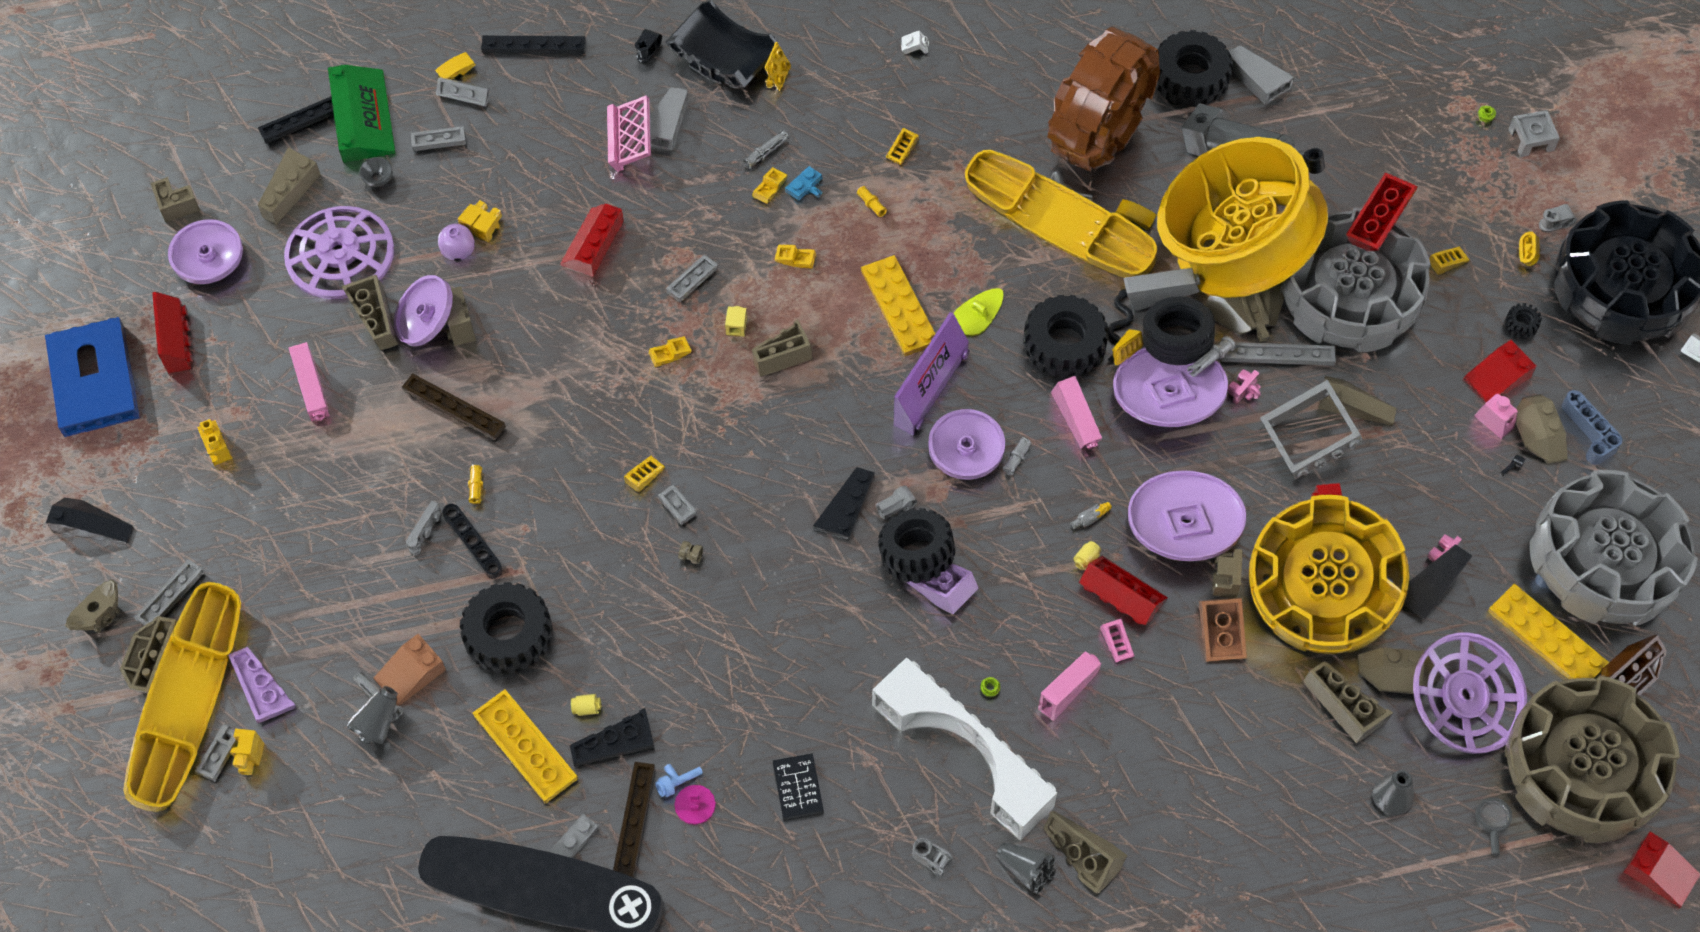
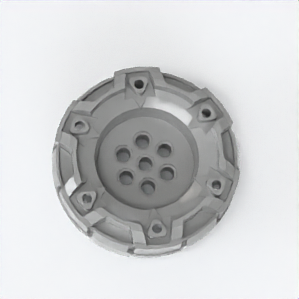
M1353 208V211L1328 215L1325 235L1316 252L1300 270L1280 284V292L1283 293L1287 307L1295 318L1294 324L1306 336L1319 344L1328 342L1341 347L1354 348L1358 352H1370L1390 346L1395 338L1403 334L1416 322L1428 296L1430 286L1429 268L1431 264L1427 251L1419 238H1413L1396 223L1378 251H1366L1352 245L1346 234L1362 208Z
M1596 470L1590 475L1576 479L1560 488L1540 513L1536 522L1535 533L1530 540V557L1535 573L1544 579L1552 592L1561 600V607L1576 617L1593 624L1603 621L1615 624L1633 623L1637 626L1652 620L1670 606L1682 593L1684 587L1694 574L1698 558L1694 556L1693 539L1687 526L1690 520L1680 505L1668 493L1661 494L1651 486L1630 478L1627 472L1616 470Z

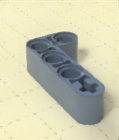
M1576 390L1569 391L1561 405L1562 409L1593 442L1586 453V460L1590 464L1598 465L1618 451L1623 441L1622 436L1582 393Z

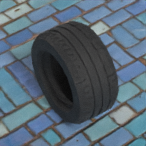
M1189 297L1166 298L1156 302L1148 309L1144 316V346L1148 353L1160 362L1170 365L1192 364L1208 353L1211 346L1214 345V315L1208 307L1198 300ZM1183 326L1189 327L1196 332L1189 335L1176 336L1167 334L1162 330L1168 327Z

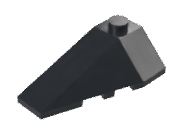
M65 497L52 505L46 520V524L56 534L123 544L128 543L133 526L83 500Z

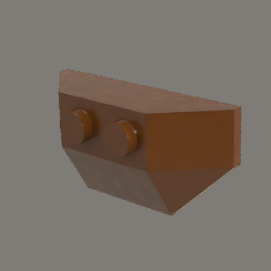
M1658 635L1650 636L1628 645L1601 669V676L1613 678L1634 687L1636 694L1640 696L1658 680L1663 665V658L1666 656L1667 650Z

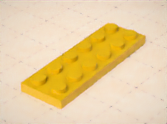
M895 255L862 266L861 272L904 356L926 349L935 336V332Z
M1515 583L1488 609V612L1568 680L1595 678L1601 672V669L1609 663Z
M506 689L472 713L474 718L545 804L578 780V776Z

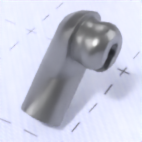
M1054 171L1051 179L1071 189V186L1063 182V172Z

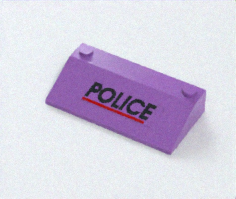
M949 313L894 396V426L912 435L922 428L924 418L963 359L966 360L970 353L968 349L969 341L954 313Z

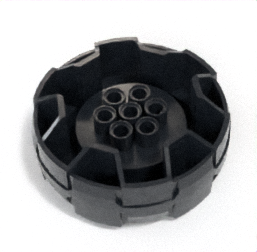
M1628 200L1613 201L1597 206L1593 212L1586 215L1571 228L1559 250L1556 261L1554 288L1561 306L1566 312L1575 315L1581 322L1592 328L1597 337L1614 343L1631 345L1633 341H1645L1663 336L1667 338L1672 336L1686 324L1700 304V243L1693 235L1695 230L1686 221L1669 210L1663 213L1650 207L1630 204Z

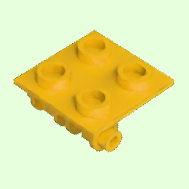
M775 42L764 67L769 75L765 83L768 88L776 87L780 92L791 64L778 42Z

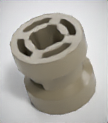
M683 541L678 559L683 561L690 560L691 563L698 565L703 554V546L698 544L694 546L688 541Z

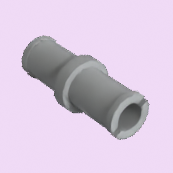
M1024 437L1020 439L1015 450L1010 452V458L1003 467L1004 472L1009 475L1014 474L1019 463L1024 461V455L1032 445L1030 440Z

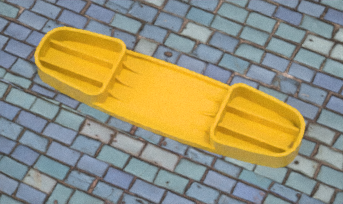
M993 150L978 152L967 165L965 179L969 190L1015 224L1049 244L1122 278L1149 274L1157 261V245L1154 239L1119 213H1110L1073 190L1035 172L1031 165Z
M206 582L195 588L180 614L159 661L138 722L123 788L125 798L131 805L137 808L158 812L169 807L182 788L197 756L198 748L218 697L229 659L228 655L233 649L239 623L241 601L239 595L228 586Z

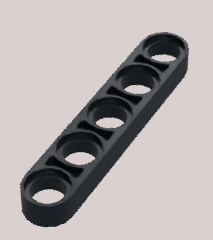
M447 504L443 508L442 514L462 544L487 577L496 579L501 576L503 569L500 561L456 504ZM449 510L457 511L453 517H448L446 514ZM461 523L467 525V528L463 531L457 530V526ZM476 537L478 540L475 544L470 545L467 543L469 538ZM481 551L488 552L487 557L483 559L478 558L477 555ZM491 565L499 567L494 573L489 572L488 568Z

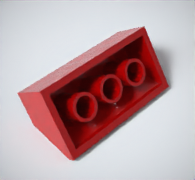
M1384 173L1346 234L1350 243L1366 251H1378L1418 187L1393 175Z
M606 203L591 208L563 257L560 266L594 277L624 222L622 209Z
M152 292L158 356L168 374L190 370L192 354L188 350V347L191 346L189 335H187L189 324L185 320V316H188L187 307L182 305L180 298Z
M1104 556L1090 562L1079 581L1086 591L1094 592L1100 596L1099 598L1103 602L1111 603L1119 612L1128 614L1136 623L1141 625L1151 622L1168 599L1167 596Z

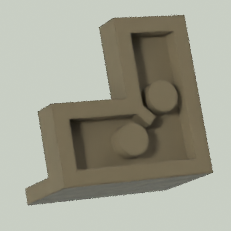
M168 177L150 183L165 222L200 211L190 185L172 190Z

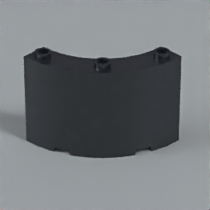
M712 0L702 2L665 43L680 59L681 57L685 58L690 63L689 67L705 78L720 85L726 83L732 88H744L767 63L777 39L771 33H756L738 25L727 17Z

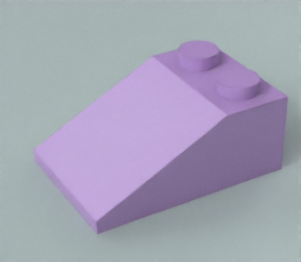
M953 563L949 565L945 572H941L939 577L931 578V581L925 582L923 580L920 583L909 581L908 583L937 607L951 614H954L978 589L973 573Z

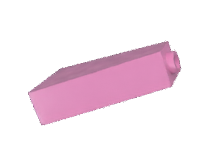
M307 342L288 347L311 421H320L329 417L330 414L316 364Z
M1073 376L1058 382L1051 391V394L1080 448L1087 447V449H1092L1098 446L1102 436L1076 377Z
M1085 651L1041 692L1038 710L1054 722L1099 673L1101 667L1099 659Z

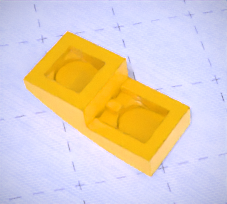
M464 52L451 58L435 71L440 77L454 79L459 73L464 76L476 64L468 53Z
M772 167L763 176L762 183L753 191L752 197L768 204L782 187L788 175Z
M1125 199L1121 200L1115 213H1119L1130 222H1135L1145 230L1151 227L1157 216L1151 210Z
M778 245L774 260L788 266L813 269L816 252L812 249H797L796 245Z
M685 336L667 340L666 345L649 348L648 353L654 366L658 367L674 362L690 354L692 350Z

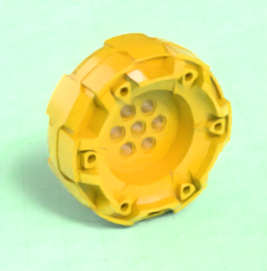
M1318 495L1312 496L1311 500H1304L1287 507L1275 517H1272L1266 524L1252 551L1249 565V584L1254 604L1260 616L1273 630V633L1287 644L1305 652L1309 650L1323 654H1338L1346 651L1350 653L1374 642L1393 624L1403 607L1407 595L1409 565L1404 545L1398 533L1387 519L1384 520L1377 512L1361 503L1348 500V497ZM1321 552L1324 554V558L1317 560L1313 557V554ZM1336 552H1341L1345 558L1336 560L1333 555ZM1309 568L1313 570L1314 574L1307 577L1303 575L1302 571ZM1331 569L1334 571V575L1326 577L1323 571ZM1351 569L1355 575L1348 578L1344 575V571ZM1265 576H1269V577H1270V578L1267 579L1266 581L1263 580V578H1264ZM1315 586H1321L1324 592L1315 594L1312 589ZM1337 586L1343 587L1345 592L1341 595H1337L1334 593L1333 589ZM1298 627L1301 631L1294 633L1293 629ZM1360 629L1362 633L1357 635L1354 630Z

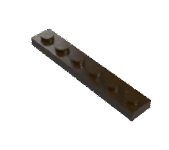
M413 373L402 386L404 392L493 440H496L506 427L505 422Z
M634 762L613 867L614 871L634 877L655 772V764Z

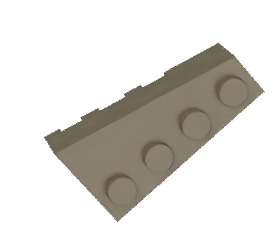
M375 274L341 286L379 349L384 350L398 345L384 287L377 275Z
M1324 661L1309 671L1303 683L1357 744L1385 725L1393 712L1388 708L1385 710L1378 704L1376 699L1373 697L1369 698L1361 692L1360 687L1346 681L1345 676Z

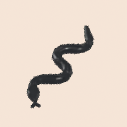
M1126 289L1120 290L1114 299L1115 306L1126 314V319L1115 321L1108 326V336L1116 343L1119 342L1121 337L1115 334L1114 330L1128 326L1133 322L1134 318L1132 310L1120 302L1121 299L1128 296ZM1113 354L1108 358L1109 362L1114 360Z

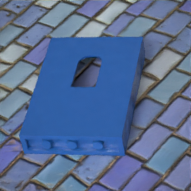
M119 317L45 335L58 428L64 437L140 419L125 327ZM84 345H92L96 350L99 373L81 377L77 352Z

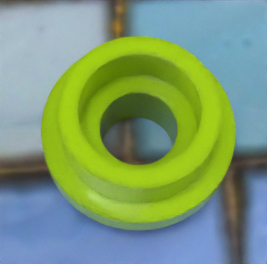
M1491 106L1480 107L1478 111L1479 119L1482 122H1491L1496 116L1495 109Z
M993 677L985 678L980 685L982 694L987 697L998 695L1001 688L999 681ZM992 686L994 689L988 690L987 687Z

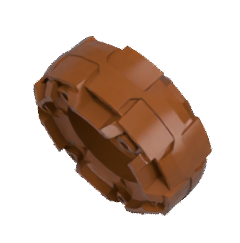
M1116 27L1107 28L1104 34L1089 42L1078 54L1081 59L1071 76L1062 80L1054 98L1052 119L1048 121L1049 130L1047 138L1051 139L1052 142L1051 151L1065 161L1090 172L1092 169H1097L1113 162L1115 158L1113 155L1126 147L1143 119L1140 112L1146 103V99L1152 100L1160 75L1158 49L1146 43L1143 39Z

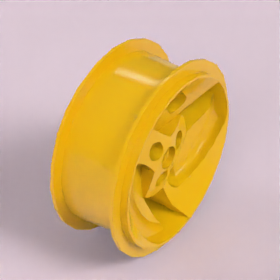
M1264 137L1234 140L1221 144L1200 155L1187 165L1171 182L1162 197L1157 213V230L1162 243L1174 256L1178 257L1180 269L1192 268L1194 274L1199 275L1201 284L1198 285L1200 291L1207 295L1223 298L1249 296L1266 291L1284 282L1300 270L1316 252L1325 235L1328 223L1327 203L1321 190L1309 179V170L1302 155L1287 143ZM1277 204L1286 206L1282 213ZM1215 240L1211 246L1203 247L1205 241Z

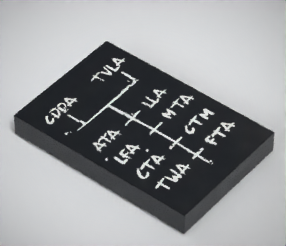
M813 753L772 760L783 820L824 813Z

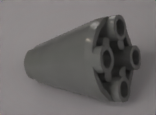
M383 686L351 717L347 728L359 734L360 740L364 743L370 744L373 741L383 744L388 735L398 693L391 687Z
M1398 770L1380 778L1372 790V797L1376 806L1387 816L1392 817L1406 813L1414 802L1413 780L1411 775L1405 770Z
M1006 842L1002 843L997 850L996 856L1000 858L1001 863L1028 890L1036 894L1042 891L1046 881L1051 880L1056 873V869L1053 868L1055 856L1048 852L1013 843L1007 844Z

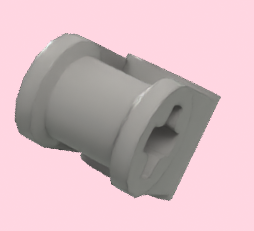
M1563 204L1545 210L1543 219L1539 222V228L1547 233L1569 228L1577 222V218L1568 204Z
M919 838L914 842L912 849L913 858L933 873L941 876L944 873V867L948 861H952L953 856L947 850L938 847L926 838ZM924 847L927 849V852L921 854L917 851V848Z

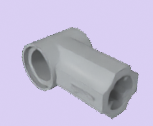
M904 485L896 489L892 496L877 503L876 508L879 515L885 520L901 510L908 511L917 504V500L909 488Z

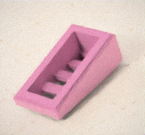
M1121 619L1100 626L1115 663L1134 657ZM1117 629V632L1110 634L1109 630ZM1120 635L1121 639L1113 641L1112 637ZM1123 642L1124 646L1115 648V644ZM1126 649L1127 653L1118 656L1117 652Z

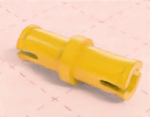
M865 186L857 190V195L862 198L867 208H871L878 217L886 214L887 209L879 202L876 195H872Z
M472 465L470 468L468 488H470L469 502L472 504H478L481 501L483 481L482 467L479 465Z

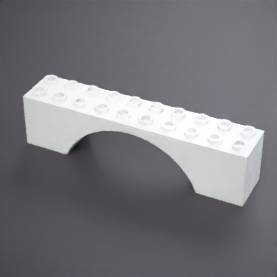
M905 658L872 689V706L901 732L918 727L941 728L962 736L981 752L990 767L994 780L995 792L992 798L990 813L1020 841L1055 807L1056 788L1050 782L1046 783L1040 778L1041 775L1034 768L1030 769L1020 755H1015L1011 752L1007 743L1004 741L1000 742L990 728H985L981 725L980 720L974 714L970 715L960 701L952 699L950 693L944 687L940 688L931 675L923 673L915 661L911 662L908 658Z

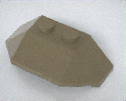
M1541 394L1522 398L1516 408L1518 411L1516 425L1525 447L1538 457L1544 459L1548 464L1567 461L1566 432L1553 401Z
M157 616L153 621L133 634L120 667V671L130 690L148 693L159 661L177 623L176 619Z
M1379 648L1358 655V674L1380 691L1414 694V673L1424 651ZM1429 656L1424 660L1419 676L1420 686L1427 687L1429 674L1434 667ZM1439 671L1434 678L1433 685L1440 681Z

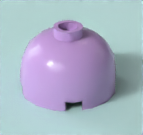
M454 223L447 225L440 232L438 246L445 258L449 260L460 258L462 260L470 256L474 251L475 241L473 234L466 226Z

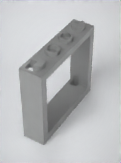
M1328 380L1260 417L1295 479L1303 475L1307 476L1311 470L1323 467L1329 460L1341 457L1347 450L1355 449L1358 444L1364 442ZM1330 395L1352 434L1294 466L1272 427Z

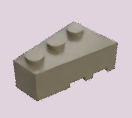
M798 319L793 322L794 325L788 329H782L780 334L773 339L768 338L752 349L754 365L760 377L813 360L811 344Z

